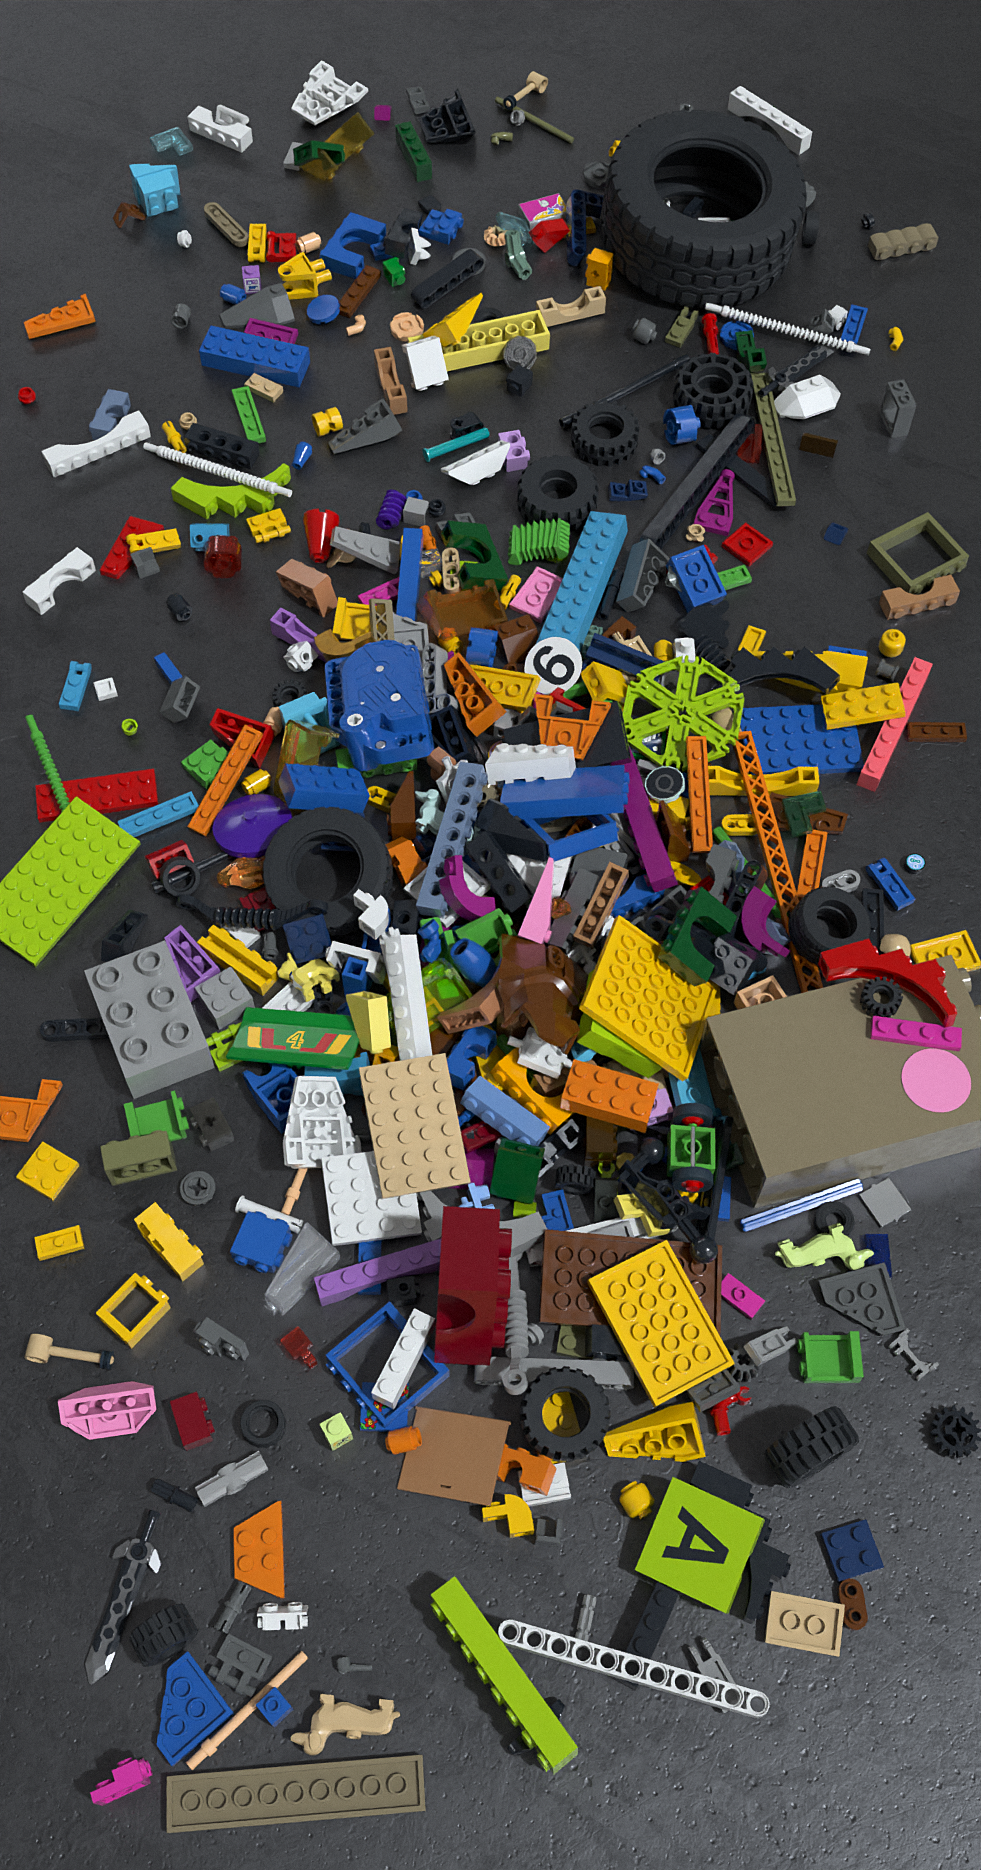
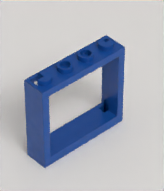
M608 814L584 815L596 827L555 841L539 825L562 817L521 819L520 822L527 829L531 828L546 841L547 859L549 857L553 858L554 862L618 841L617 832H619V828L616 826V821L609 817Z
M388 1302L326 1354L328 1362L326 1366L333 1375L337 1373L342 1378L340 1383L348 1393L352 1390L357 1396L355 1401L360 1408L362 1407L364 1410L368 1407L373 1413L370 1416L373 1422L379 1419L385 1428L407 1409L410 1411L450 1376L449 1369L444 1363H434L435 1353L426 1345L421 1358L433 1370L436 1376L385 1419L338 1362L339 1359L387 1319L402 1333L407 1321L391 1302Z

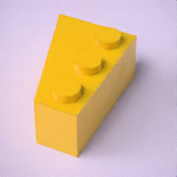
M156 1202L134 1219L141 1235L182 1281L204 1264L201 1258L203 1255L201 1250L195 1244L191 1246L187 1241L189 1238L182 1229H177L174 1225V1220L168 1213L165 1214Z

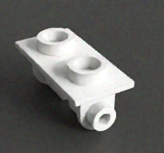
M301 1602L288 1603V1606H278L277 1603H265L263 1607H259L257 1616H262L258 1618V1628H263V1630H280L281 1620H285V1630L303 1629V1627L308 1626V1616H303L307 1615L308 1605H302Z

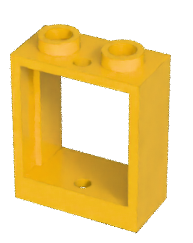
M136 1273L96 1312L98 1318L131 1349L170 1309L169 1297L160 1289L156 1292L151 1287L153 1283L145 1275L140 1277ZM139 1285L158 1304L130 1332L110 1313Z

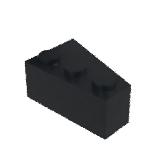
M452 704L430 715L432 737L440 748L453 757L457 763L461 760H467L468 763L473 764L478 762L462 715Z

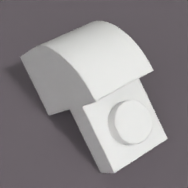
M358 889L353 895L354 904L364 912L358 918L359 927L376 940L389 923L387 902L381 895L375 900L369 893H364Z

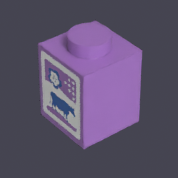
M259 265L242 266L245 294L257 293L261 290Z

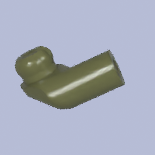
M492 133L490 137L491 143L498 145L499 140L512 142L513 133Z

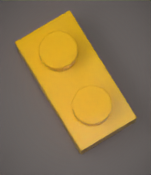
M79 1225L34 1237L40 1261L85 1249Z

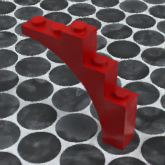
M870 939L820 953L818 965L826 981L842 978L875 980V977H880V980H882L883 977H887L886 981L894 980L893 985L898 983L899 988L911 993L924 1002L936 1014L945 1028L953 1026L957 1016V1009L947 997L946 988L943 986L946 973L936 959L912 965L910 957L905 955L903 949L879 955L876 946L872 945Z

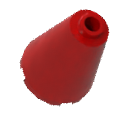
M311 509L306 511L303 517L309 556L314 562L323 563L329 557L332 545H330L332 530L339 526V515L325 509V512H319V509Z

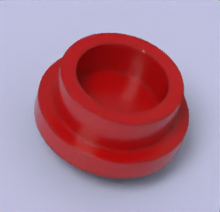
M23 387L19 390L18 399L21 403L28 404L36 399V394L30 387Z

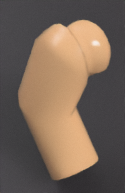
M357 315L355 317V325L345 328L347 336L363 331L366 325L363 315Z

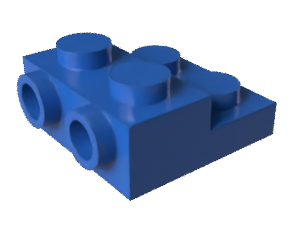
M432 209L419 229V236L449 245L451 240L455 239L458 229H461L464 219L462 218V213L446 209L443 213Z

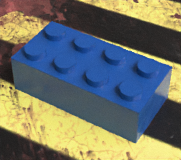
M285 763L278 781L287 806L291 809L314 810V808L339 807L354 813H363L370 797L360 771L353 768L346 769Z

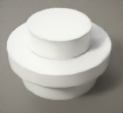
M182 230L177 235L179 245L184 248L189 247L192 239L188 231Z

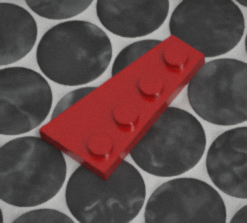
M130 516L100 568L101 575L118 580L132 565L130 545L127 544L126 536L164 531V526Z

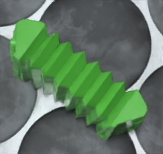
M558 518L557 523L554 519L551 523L546 519L545 524L542 520H540L539 524L533 521L532 526L527 522L526 527L521 524L520 529L513 525L512 530L509 532L508 563L521 565L523 559L526 562L528 558L532 561L533 556L538 559L539 555L542 559L544 555L547 558L550 555L554 558L556 555L559 559L568 556L570 525Z

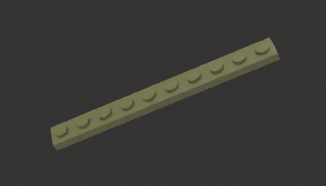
M750 373L754 385L753 397L777 506H795L796 498L772 391L763 398L758 395V391L769 384L768 373Z

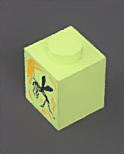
M341 1412L320 1423L321 1430L332 1451L353 1440L352 1432Z

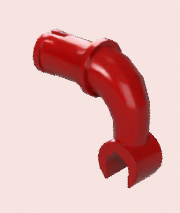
M740 1387V1392L712 1406L710 1414L714 1417L718 1436L728 1435L731 1432L727 1416L729 1410L727 1407L735 1402L741 1406L747 1405L750 1402L751 1397L743 1398L740 1396L742 1393H748V1387Z

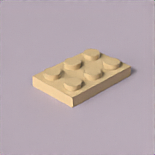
M771 1591L764 1643L839 1657L845 1605Z

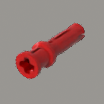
M712 313L705 314L702 317V324L704 325L703 334L707 339L708 354H719L717 317Z

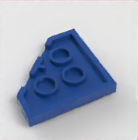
M188 1651L167 1669L166 1689L163 1697L160 1730L157 1738L158 1748L172 1767L234 1713Z

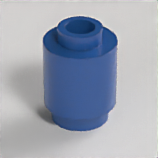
M224 284L220 290V297L234 305L246 299L245 290L234 285Z

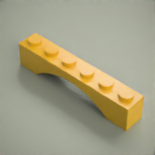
M708 766L710 795L747 796L741 773H736L720 766ZM796 767L784 772L764 775L769 796L771 792L783 796H816L819 787L818 767ZM748 774L752 779H757V775ZM755 788L752 790L755 795H762V792Z

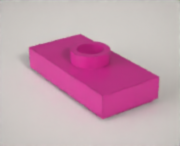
M729 1273L722 1280L721 1298L752 1320L765 1300Z

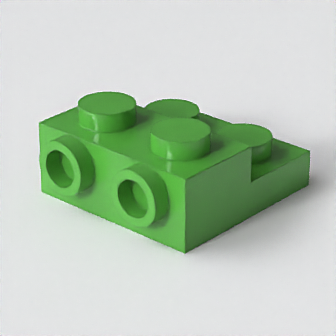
M209 740L181 761V765L208 790L229 752L223 747L220 748L212 740Z

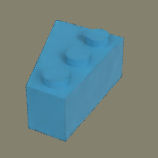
M367 1052L360 1053V1057L353 1059L348 1070L305 1066L304 1076L336 1077L342 1095L354 1094L360 1096L363 1095L358 1069L370 1066Z

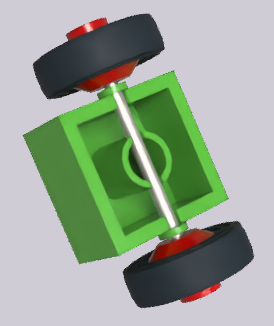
M685 1103L676 1106L673 1110V1122L675 1125L670 1126L667 1134V1176L672 1177L673 1186L683 1192H704L713 1186L715 1128H706L712 1124L713 1113L712 1109L704 1104Z

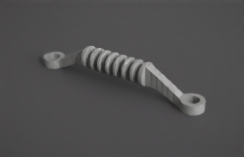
M524 1252L509 1259L511 1289L510 1299H508L507 1324L505 1325L506 1355L511 1358L509 1372L503 1377V1384L507 1393L511 1395L523 1393L528 1386L526 1375L521 1371L523 1358L529 1354L527 1294L520 1289L517 1262L521 1259ZM514 1379L521 1380L518 1385H510V1382Z

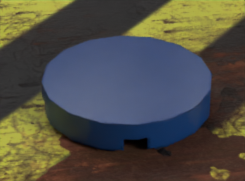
M332 295L318 296L307 307L309 319L315 324L332 321L340 312L339 301Z
M732 321L727 322L721 328L720 340L726 347L737 350L734 337L735 332L750 330L753 332V329L742 321H736V323H732Z

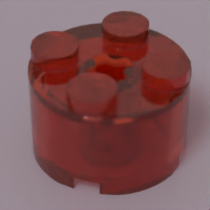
M210 536L205 544L204 567L206 571L212 572L213 576L217 578L233 577L234 573L241 570L242 547L235 536Z

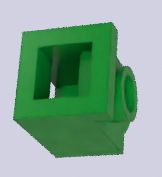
M398 257L382 262L383 276L392 288L405 282V269L399 264Z

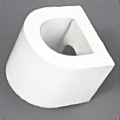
M836 305L828 312L835 319L834 329L840 330L846 323L848 311Z

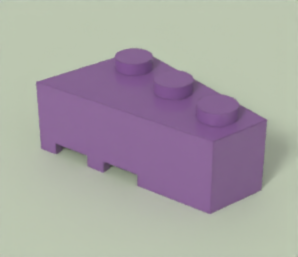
M180 925L164 938L191 1003L197 998L195 987L219 974L220 970Z

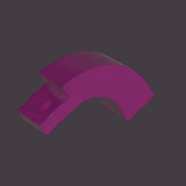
M454 855L445 859L444 872L446 877L440 879L439 884L442 895L451 909L459 916L470 921H475L494 911V897L477 896L467 887L464 880L462 855Z
M754 886L747 896L742 910L744 933L749 942L761 952L765 953L768 951L776 957L778 954L786 957L790 950L775 941L769 935L766 928L767 916L777 901Z

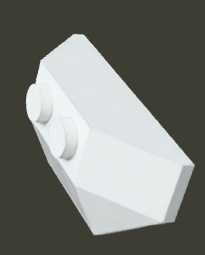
M817 375L789 385L774 400L776 413L781 418L786 416L789 418L806 419L835 409L841 393L833 382L822 375Z
M500 440L441 468V472L467 484L475 485L481 479L492 477L495 475V472L501 470L510 448V443Z

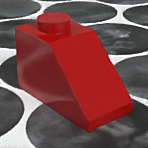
M560 218L541 221L528 233L534 243L546 253L570 232V229L564 219Z

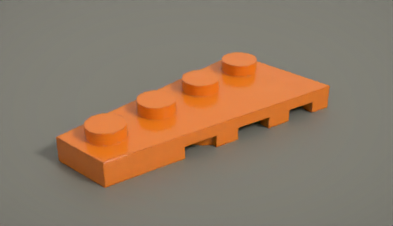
M86 294L81 295V299L75 302L74 300L66 302L67 305L62 308L55 307L51 309L52 311L49 314L42 313L25 321L24 326L29 339L95 322V317Z

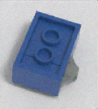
M704 545L672 556L667 562L666 568L668 573L665 583L667 586L677 589L687 613L693 608L703 606L706 603L716 605L726 597L727 593Z

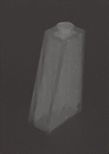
M308 1222L302 1228L265 1293L266 1306L274 1314L278 1312L283 1316L315 1285L314 1277L326 1274L340 1260L339 1251Z

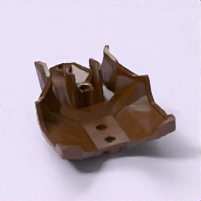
M501 934L497 941V946L500 947V961L491 979V983L497 986L505 1006V1021L501 1027L506 1028L518 1016L523 1027H525L529 1020L539 1038L551 1045L558 1046L561 1052L567 1055L580 1032L578 1025L580 1024L583 1011L579 1007L586 992L588 974L582 966L565 955L556 946L550 945L548 948H545L544 944L519 936Z

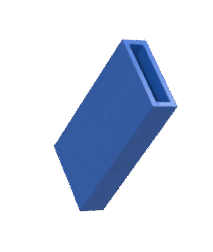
M625 765L575 768L571 778L544 780L543 777H539L530 782H526L524 778L515 779L514 783L505 784L504 780L500 802L509 808L508 812L512 816H518L520 819L624 813V805H628L629 772H625Z

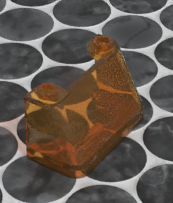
M494 579L484 581L485 586L477 587L476 585L470 590L441 595V592L437 593L436 590L427 591L417 603L418 610L437 638L443 641H449L457 636L470 634L471 627L494 630V626L508 621Z

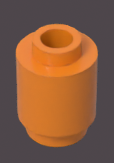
M408 1426L389 1431L388 1436L385 1438V1443L388 1451L395 1455L416 1450L417 1447L422 1445V1437L418 1427Z

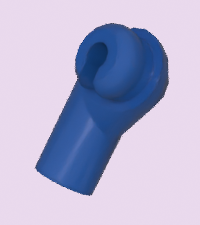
M645 465L639 471V474L644 478H647L650 474L659 484H663L666 480V477L656 468Z

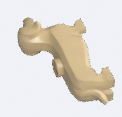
M320 1694L322 1706L312 1717L310 1731L297 1732L291 1736L290 1741L302 1745L306 1754L317 1755L322 1752L327 1737L334 1732L346 1733V1737L350 1739H361V1734L377 1736L389 1733L392 1729L393 1720L400 1717V1712H393V1700L379 1699V1710L374 1709L370 1711L348 1702L335 1704L334 1695Z

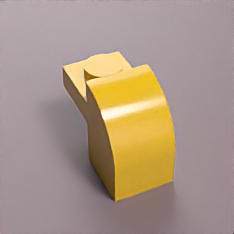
M504 1494V1505H500V1502H491V1506L482 1508L483 1522L507 1519L510 1538L534 1534L531 1510L520 1497Z

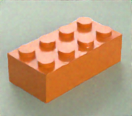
M574 1059L561 1097L560 1108L645 1133L659 1083Z

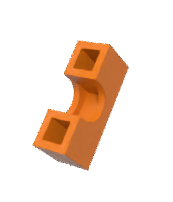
M504 1444L497 1480L505 1482L506 1476L511 1469L521 1467L520 1484L526 1490L547 1496L557 1470L551 1462V1458L542 1454H538L537 1457L529 1455L530 1452L523 1448L517 1447L516 1450L508 1448L507 1444Z

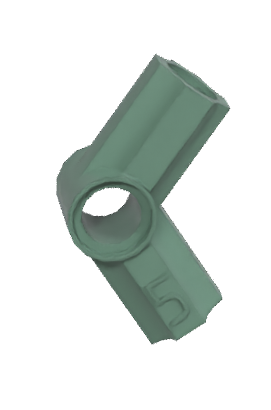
M518 230L506 231L504 234L507 250L505 252L506 264L514 269L519 278H522V280L528 279L532 274V269L526 261L524 250L521 247L520 232Z

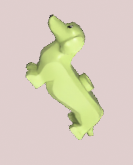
M836 1223L828 1226L829 1234H818L800 1246H793L790 1239L777 1242L780 1251L775 1252V1256L781 1257L784 1264L789 1268L811 1263L812 1266H819L825 1263L826 1258L839 1256L849 1270L855 1271L862 1269L865 1260L874 1255V1252L870 1249L856 1251L850 1237L842 1234L843 1225Z

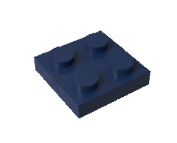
M323 913L283 925L288 945L296 964L326 957V951L328 947H331L332 943Z
M866 1519L820 1534L837 1583L884 1568Z

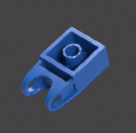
M268 1063L271 1071L265 1076H257L248 1070L243 1071V1079L256 1103L281 1134L284 1133L297 1075L285 1064Z

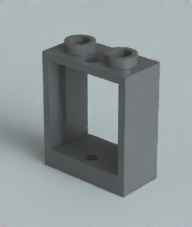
M904 379L887 383L879 412L891 438L908 435L917 406Z

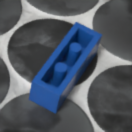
M165 652L154 657L156 666L170 685L173 681L182 678V675Z

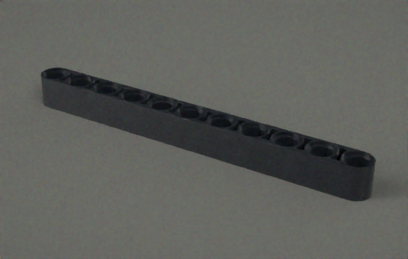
M737 413L646 528L639 542L649 538L660 550L664 547L755 427L754 417Z

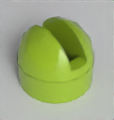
M125 719L122 722L124 734L132 736L137 732L138 725L135 720Z

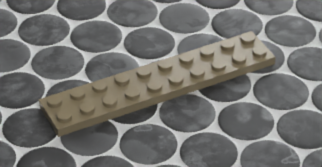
M423 1755L167 1776V1833L426 1811Z

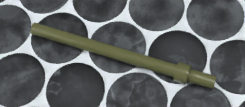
M497 96L495 102L504 107V99ZM516 106V107L513 108L512 110H507V111L513 112L514 110H522V109ZM524 111L525 119L571 144L573 143L574 137Z

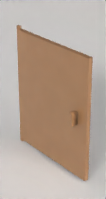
M416 1406L415 1410L417 1411L413 1428H419L422 1445L417 1447L416 1450L406 1452L397 1489L491 1506L508 1427L512 1422Z

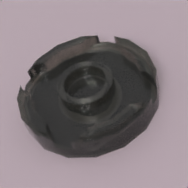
M518 335L512 337L503 348L504 362L512 370L517 365L530 369L537 359L536 345L526 336Z

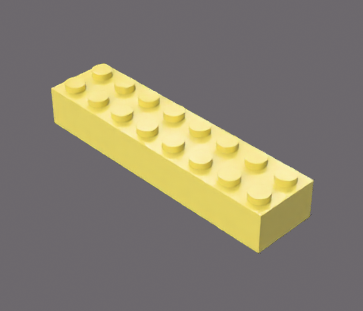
M540 310L470 324L458 344L454 346L449 344L445 347L441 345L446 370L451 371L504 359V348L507 342L517 336L529 339L534 346L535 352L548 350L550 333ZM423 335L409 337L408 343L424 339L425 337Z

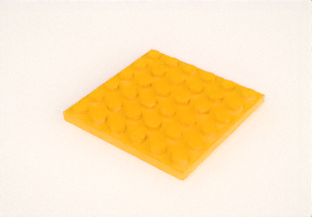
M619 915L614 919L579 1009L683 1082L689 1076L718 985L709 979L707 983L695 987L658 958L661 944Z

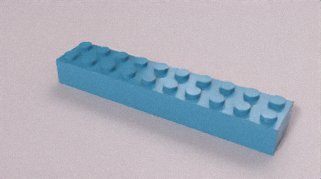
M590 512L537 643L546 638L561 637L571 641L578 648L579 652L581 651L628 532L626 515Z

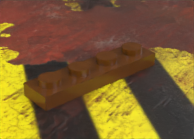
M368 265L364 267L339 301V315L351 318L381 277V270Z

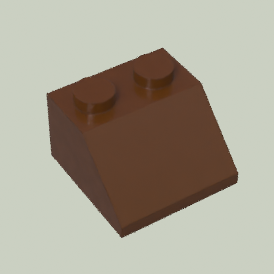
M529 614L494 626V630L498 631L496 645L506 663H525L528 653L536 645L539 638L537 628Z

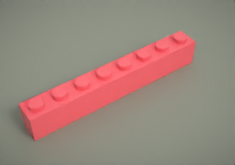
M914 658L900 688L905 708V717L885 720L857 782L858 786L873 792L876 791L933 665L932 663Z

